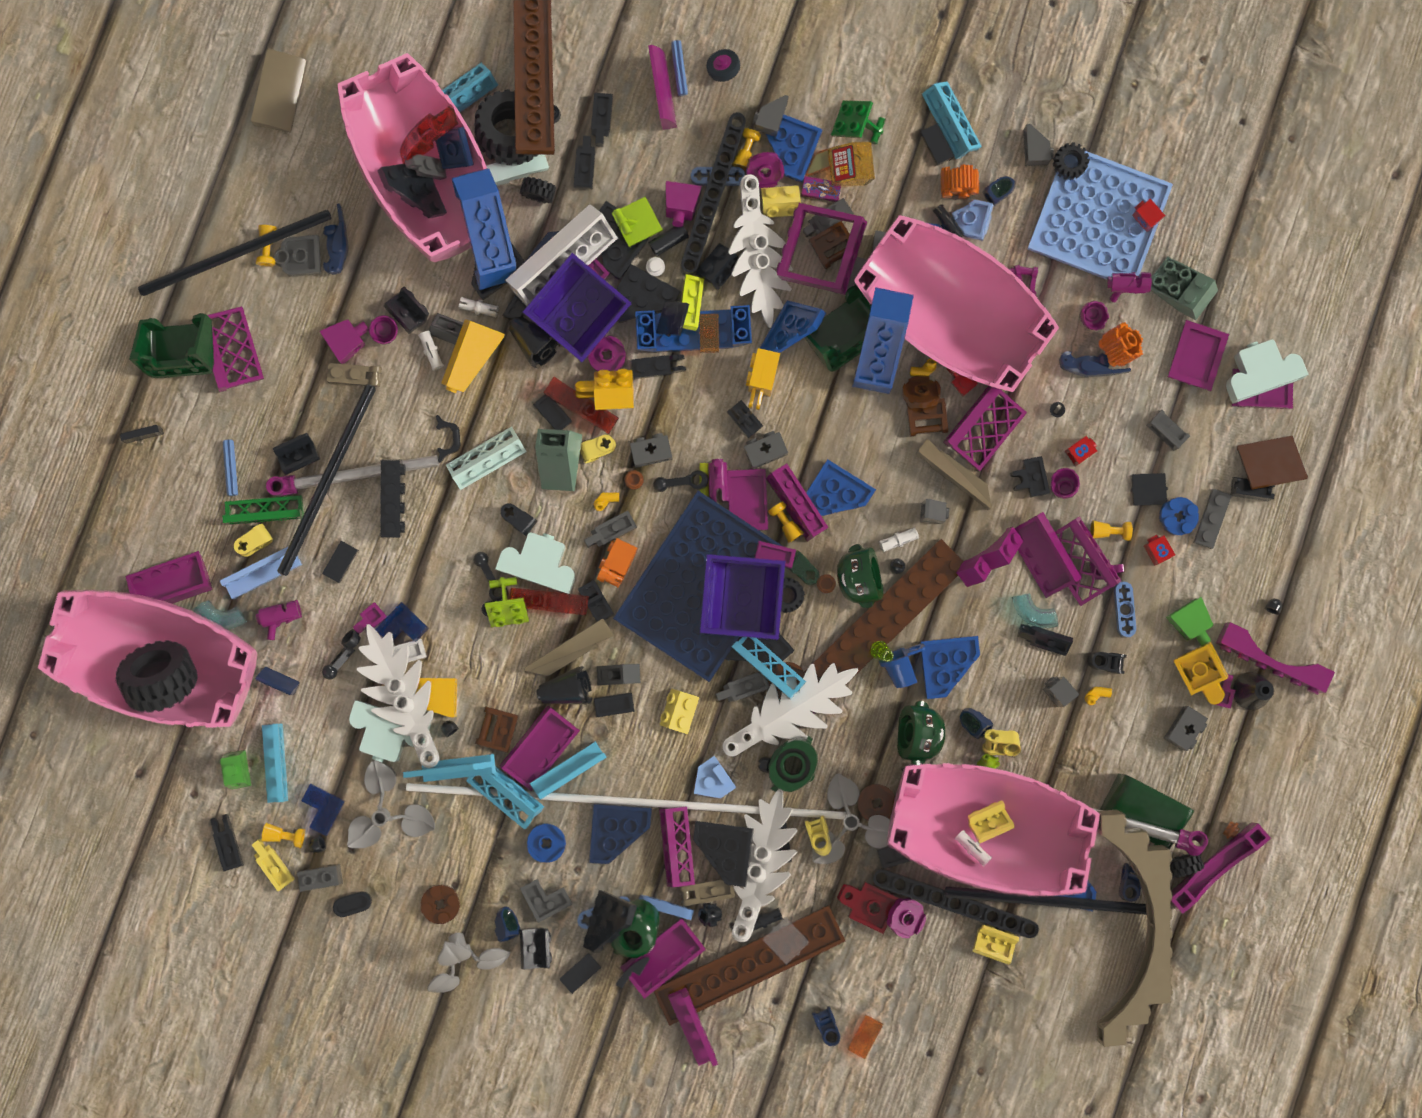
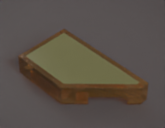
M833 147L815 153L807 170V177L834 168L832 158Z

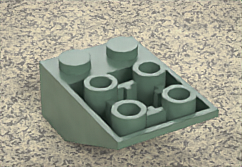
M1168 256L1152 276L1151 291L1179 312L1194 320L1198 319L1218 292L1214 279Z
M538 429L535 449L541 489L575 492L582 434L570 430Z

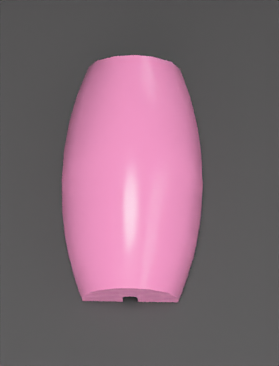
M406 53L379 65L377 72L369 76L368 71H365L338 83L337 90L340 110L355 161L378 204L396 228L416 249L430 261L438 262L449 259L471 248L461 203L455 195L451 178L483 170L487 167L469 127L448 95H445L439 88V84L430 78L425 72L426 70ZM464 127L474 165L446 169L447 178L443 180L433 179L447 211L445 215L427 218L423 215L422 210L416 206L414 208L401 200L400 195L394 191L389 192L384 188L377 171L378 169L385 166L405 164V160H410L415 155L440 159L433 132Z
M901 215L892 223L854 279L856 285L870 304L872 303L875 287L914 295L905 339L925 355L958 374L1010 392H1014L1031 368L1033 359L1041 354L1059 329L1055 320L1035 294L1012 271L993 256L954 233Z
M73 590L62 591L57 595L50 625H55L53 632L46 636L38 669L58 683L61 682L70 687L71 691L78 692L88 697L87 699L128 716L169 725H186V727H229L238 717L248 694L256 667L257 651L217 623L188 609L165 601L116 591ZM167 640L184 646L189 652L198 674L194 689H191L192 691L189 696H185L182 702H177L173 707L164 708L163 711L159 712L157 710L153 711V713L140 712L129 707L115 680L120 662L125 660L126 656L129 653L132 654L138 647L142 648L145 644H153L155 641L165 642Z
M966 764L912 765L904 768L899 782L889 823L887 845L909 860L934 873L980 889L1026 896L1080 894L1086 892L1091 858H1088L1090 849L1094 847L1100 814L1081 801L1067 796L1062 791L1055 790L1047 784L1012 772ZM1002 800L1005 804L1006 812L1014 823V829L980 843L979 846L992 857L983 867L971 854L968 855L966 853L967 850L955 838L964 830L969 837L978 842L969 827L968 815L975 810H981L988 807L991 803Z

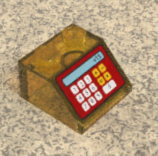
M851 142L828 149L832 186L868 185L875 179L871 142Z

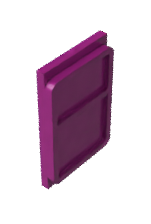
M1232 369V376L1240 373L1239 369ZM1293 382L1234 404L1231 401V406L1293 409Z
M766 469L728 470L729 511L758 530H768Z

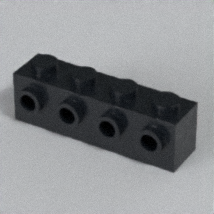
M402 459L381 460V537L400 538L402 533H405V521H402V514H405V502H402V495H405L406 487L405 483H402V475H405L406 466L402 464Z

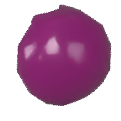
M1094 300L1086 303L1080 312L1081 323L1086 328L1095 331L1105 328V323L1109 319L1107 307L1102 302Z
M385 315L377 316L370 323L369 334L376 343L382 345L390 344L398 335V326L391 317Z
M1061 468L1053 473L1051 476V490L1055 496L1068 499L1078 492L1080 480L1074 470Z

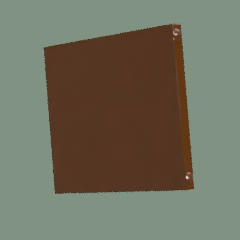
M1293 436L1237 446V451L1251 489L1308 478Z

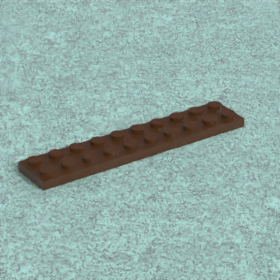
M513 0L516 154L554 155L551 0Z
M940 539L883 594L881 600L876 601L871 608L812 663L815 666L818 683L832 663H835L837 673L858 668L856 676L958 576L956 572L964 561Z
M829 905L662 984L653 992L669 1026L679 1022L668 995L687 988L698 1013L845 942V939Z

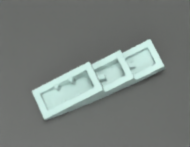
M545 155L533 156V160L529 162L525 160L520 165H517V163L506 165L505 162L486 165L491 171L496 186L508 184L511 180L528 177L530 174L549 169Z

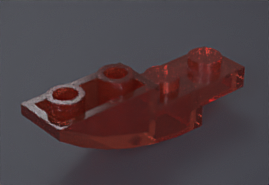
M448 106L436 116L429 113L410 130L399 150L403 164H405V160H410L415 155H424L434 148L433 142L458 125L455 110L452 107Z
M556 377L551 379L543 392L565 409L607 434L611 432L619 419L606 409L595 410L594 401L589 398L576 397V391Z
M512 587L510 590L509 600L524 598L526 609L584 616L587 613L588 596Z

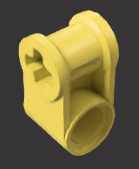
M602 435L581 443L580 453L584 463L593 462L602 456L612 453L616 448V442L611 436ZM605 440L611 442L608 444L609 448L602 446L605 444Z
M259 524L238 538L234 543V549L241 556L249 557L271 544L273 538L265 526ZM244 543L247 545V546H246V548H247L246 551L242 550V549H243V546H242V545H243Z
M991 729L987 730L984 734L985 743L982 746V750L985 754L1016 756L1021 751L1019 734L1015 731Z
M821 816L820 819L810 822L808 820L805 821L813 849L821 856L828 855L831 852L832 845L825 817ZM821 841L826 842L823 848H817Z

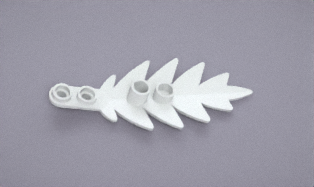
M748 174L743 176L740 181L742 215L733 224L734 228L742 227L734 237L728 254H734L742 249L744 251L738 258L731 275L734 277L749 270L742 282L739 295L743 296L755 290L751 303V312L755 313L761 310L767 327L771 328L774 308L782 310L784 306L772 288L791 291L792 289L771 268H777L778 263L782 260V256L769 246L783 249L786 243L773 230L764 225H773L774 222L769 217L761 214L759 182L754 175ZM747 181L751 182V186L749 188L746 185ZM749 200L752 201V206H751V207L748 206V201H749Z
M367 624V637L370 645L360 646L359 650L377 665L358 667L357 671L383 686L362 688L361 691L378 701L393 705L373 708L371 712L387 721L402 725V727L394 728L393 731L401 735L410 736L421 765L426 768H433L439 761V754L428 729L434 712L430 710L425 714L430 699L431 682L427 681L416 693L421 675L422 661L418 660L405 674L408 664L409 645L404 644L394 655L392 633L388 632L381 638L379 633L370 624ZM425 738V743L421 745V740ZM432 755V761L428 762V757Z
M832 663L818 683L815 666L811 664L803 678L806 683L800 688V691L792 699L782 692L780 702L776 686L772 683L765 696L761 715L758 707L755 706L751 717L752 723L727 738L723 742V751L728 756H736L761 740L778 745L779 741L774 736L785 739L798 738L805 740L808 736L793 724L809 728H827L828 725L812 712L823 714L842 713V709L829 698H839L852 694V691L845 685L855 676L858 668L837 673L836 665ZM787 677V685L792 690L797 686L796 678ZM745 734H749L751 739L746 740ZM729 744H734L735 749L730 750Z
M780 789L775 792L770 804L762 799L759 800V811L763 825L749 815H744L747 828L754 829L753 841L755 845L752 843L750 863L747 870V886L743 887L744 889L734 886L737 895L743 900L732 930L733 938L738 942L749 940L761 906H765L775 899L774 896L765 895L777 889L791 876L790 872L772 873L785 865L797 853L796 850L777 851L797 833L796 828L780 829L793 811L791 807L783 808V791ZM748 911L752 912L750 917H746ZM741 930H745V934L743 936H740Z

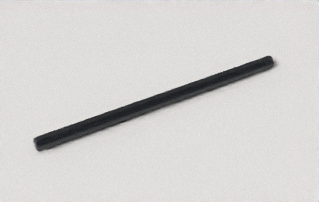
M329 210L321 211L138 287V291L141 296H146L332 219Z
M370 384L365 385L281 561L277 572L283 576L289 574L376 391V388Z
M946 886L944 890L945 897L1147 915L1146 904L1062 896H1026Z

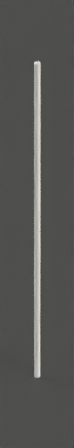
M406 784V791L483 796L473 787ZM490 789L492 795L498 796L497 789ZM526 791L535 799L540 800L534 791ZM550 793L541 799L660 808L687 806V809L760 814L759 806L565 793ZM792 808L793 811L790 815L813 818L824 816L828 819L843 820L847 816L846 812L794 808Z

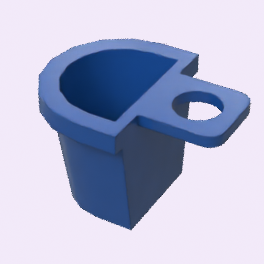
M923 643L907 649L904 647L897 649L879 659L880 666L886 669L896 688H903L918 683L908 656L924 651L926 648Z

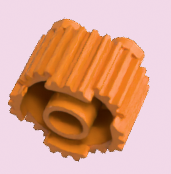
M965 164L951 170L950 166L942 168V197L951 198L953 195H958V199H968L970 195L979 194L978 169H973V165Z
M1125 322L1103 334L1102 339L1099 340L1100 348L1105 351L1108 362L1113 367L1117 365L1125 366L1143 355V350H1141L1143 338L1136 329L1132 330Z

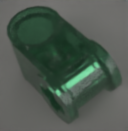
M796 550L792 569H788L807 585H814L819 579V571L800 551ZM807 572H809V573L814 572V573H815V574H814V578H815V579H814V580H812V579L807 580V579H806V578H807V574H806V573H807Z

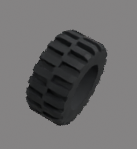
M505 89L504 92L497 91L493 93V96L488 95L485 97L484 101L478 105V110H476L474 126L475 140L481 152H486V157L492 160L494 158L495 162L500 164L505 162L506 165H512V163L520 165L523 164V161L529 162L533 160V156H538L539 154H516L515 136L504 135L494 128V125L499 121L505 119L515 120V92Z
M165 640V642L155 641L153 644H145L144 647L135 649L132 654L129 653L126 659L120 662L115 680L129 707L140 712L153 713L156 710L159 712L163 711L164 708H171L177 702H182L185 696H189L192 691L191 689H194L198 674L187 649L177 642Z

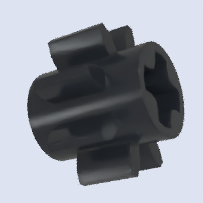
M704 903L703 908L699 909L698 912L699 921L703 923V926H717V922L721 921L722 918L720 907L716 903Z

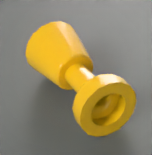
M749 128L743 130L742 136L746 141L743 149L739 150L732 163L733 167H740L744 171H746L749 158L752 156L750 152L752 144L759 141L761 137L758 131Z
M258 225L259 237L277 230V227L272 225ZM270 245L262 248V255L256 258L257 265L275 266V259L270 256Z
M782 501L768 510L770 516H778L783 524L782 530L788 543L803 535L804 532L794 521H789L783 512L786 504Z
M1094 520L1091 522L1090 533L1094 539L1109 537L1110 534L1122 535V538L1126 541H1130L1132 538V522H1124L1122 527H1111L1108 523Z
M265 823L262 831V842H280L281 839L293 841V845L296 848H302L305 839V829H297L295 833L283 832V829Z

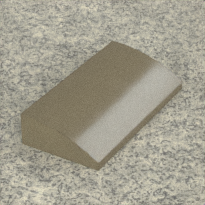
M267 49L251 118L254 126L291 133L307 60L284 52Z

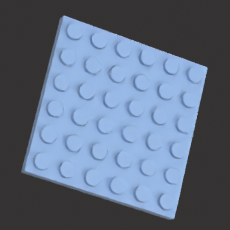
M1085 151V153L1089 154V163L1087 169L1079 178L1076 179L1075 177L1073 180L1067 178L1066 180L1064 176H1058L1059 172L1055 173L1027 250L1106 280L1108 277H1111L1112 273L1136 272V276H1139L1159 223L1146 232L1132 216L1136 211L1134 207L1142 200L1146 203L1151 198L1163 212L1173 184ZM1067 155L1064 158V163L1067 167L1074 168L1078 165V160L1074 155Z

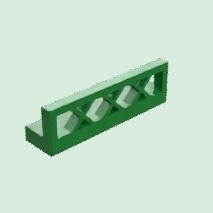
M302 495L225 501V515H222L223 523L233 525L302 519L304 515ZM298 500V509L288 510L286 508L290 501ZM271 502H277L281 506L278 511H269L266 508ZM256 503L262 508L257 513H250L248 511V508ZM238 505L243 510L240 514L231 515L230 506Z

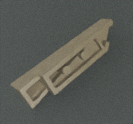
M926 439L916 452V455L987 510H990L992 504L990 502L988 484L945 452H940L930 440Z
M601 619L524 669L525 671L550 676L597 647L598 642L611 638L614 635L605 620Z

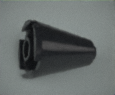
M522 316L515 317L510 321L509 331L531 366L537 368L536 365L538 364L543 366L557 353L555 348L557 345L560 347V343L541 327Z
M583 666L576 667L540 684L539 689L536 690L538 700H541L544 704H590L592 697H589L588 692L592 691L587 671H582Z
M1257 672L1243 673L1234 681V700L1240 707L1247 710H1257L1264 707L1274 694L1273 685Z

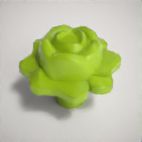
M984 754L981 760L977 761V765L996 769L1000 766V762H998V757Z

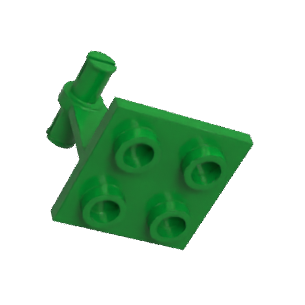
M843 100L831 136L861 138L864 128H867L873 132L870 142L877 145L880 135L884 132L883 126L886 119L878 117L876 125L868 120L873 105L872 101Z

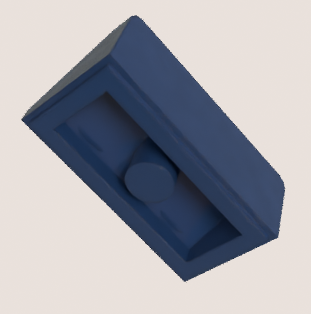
M268 667L263 668L255 678L257 681L288 695H295L300 684L299 681Z

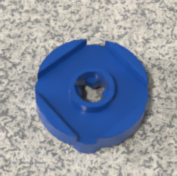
M1176 497L1162 505L1159 519L1166 532L1172 535L1189 534L1198 523L1199 509L1191 500L1184 497ZM1182 512L1183 519H1180L1178 522L1175 513Z
M549 823L535 827L529 833L527 839L528 852L538 862L548 863L556 861L564 853L566 846L565 835L562 830ZM543 838L551 840L550 848L547 846L545 848L542 847Z

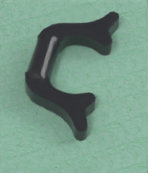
M436 415L438 422L436 428L438 430L450 428L453 436V445L450 449H437L440 454L438 462L442 463L445 457L459 451L461 447L460 429L456 424L446 422L439 415Z

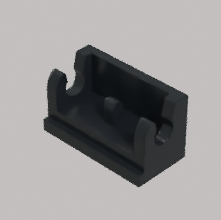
M1233 477L1230 495L1270 501L1275 496L1272 493V488L1275 485L1251 489L1248 479Z

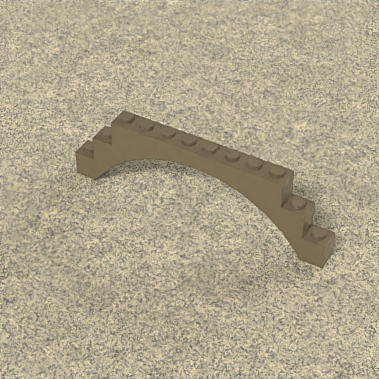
M1118 810L1096 811L1100 814L1097 832L1114 844L1132 866L1139 879L1145 898L1148 924L1146 945L1141 963L1130 986L1119 1001L1097 1021V1041L1104 1047L1127 1045L1126 1038L1129 1036L1127 1026L1149 1024V1017L1151 1015L1149 1005L1171 1003V996L1173 994L1171 986L1173 970L1170 959L1173 955L1170 946V939L1172 938V929L1170 928V920L1172 919V911L1170 909V901L1172 900L1170 862L1172 861V854L1170 849L1163 845L1147 846L1149 844L1147 831L1140 827L1125 828L1127 826L1125 814Z

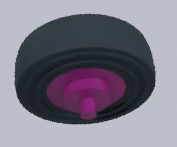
M729 49L714 52L707 60L708 74L713 80L718 82L733 79L740 70L738 55Z

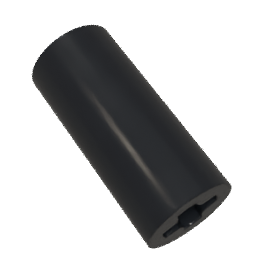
M674 226L649 241L648 244L655 256L658 257L689 238V235L684 226Z

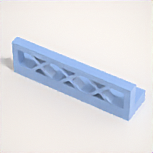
M288 547L220 580L221 585L226 587L231 599H235L281 576L277 570ZM298 555L290 571L302 565Z

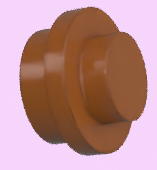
M632 470L626 474L625 484L628 488L635 490L643 485L644 478L639 471Z
M824 574L817 580V588L822 593H830L836 587L834 577L829 574Z
M1232 821L1223 832L1227 839L1230 836L1235 838L1240 830L1237 827L1239 823Z

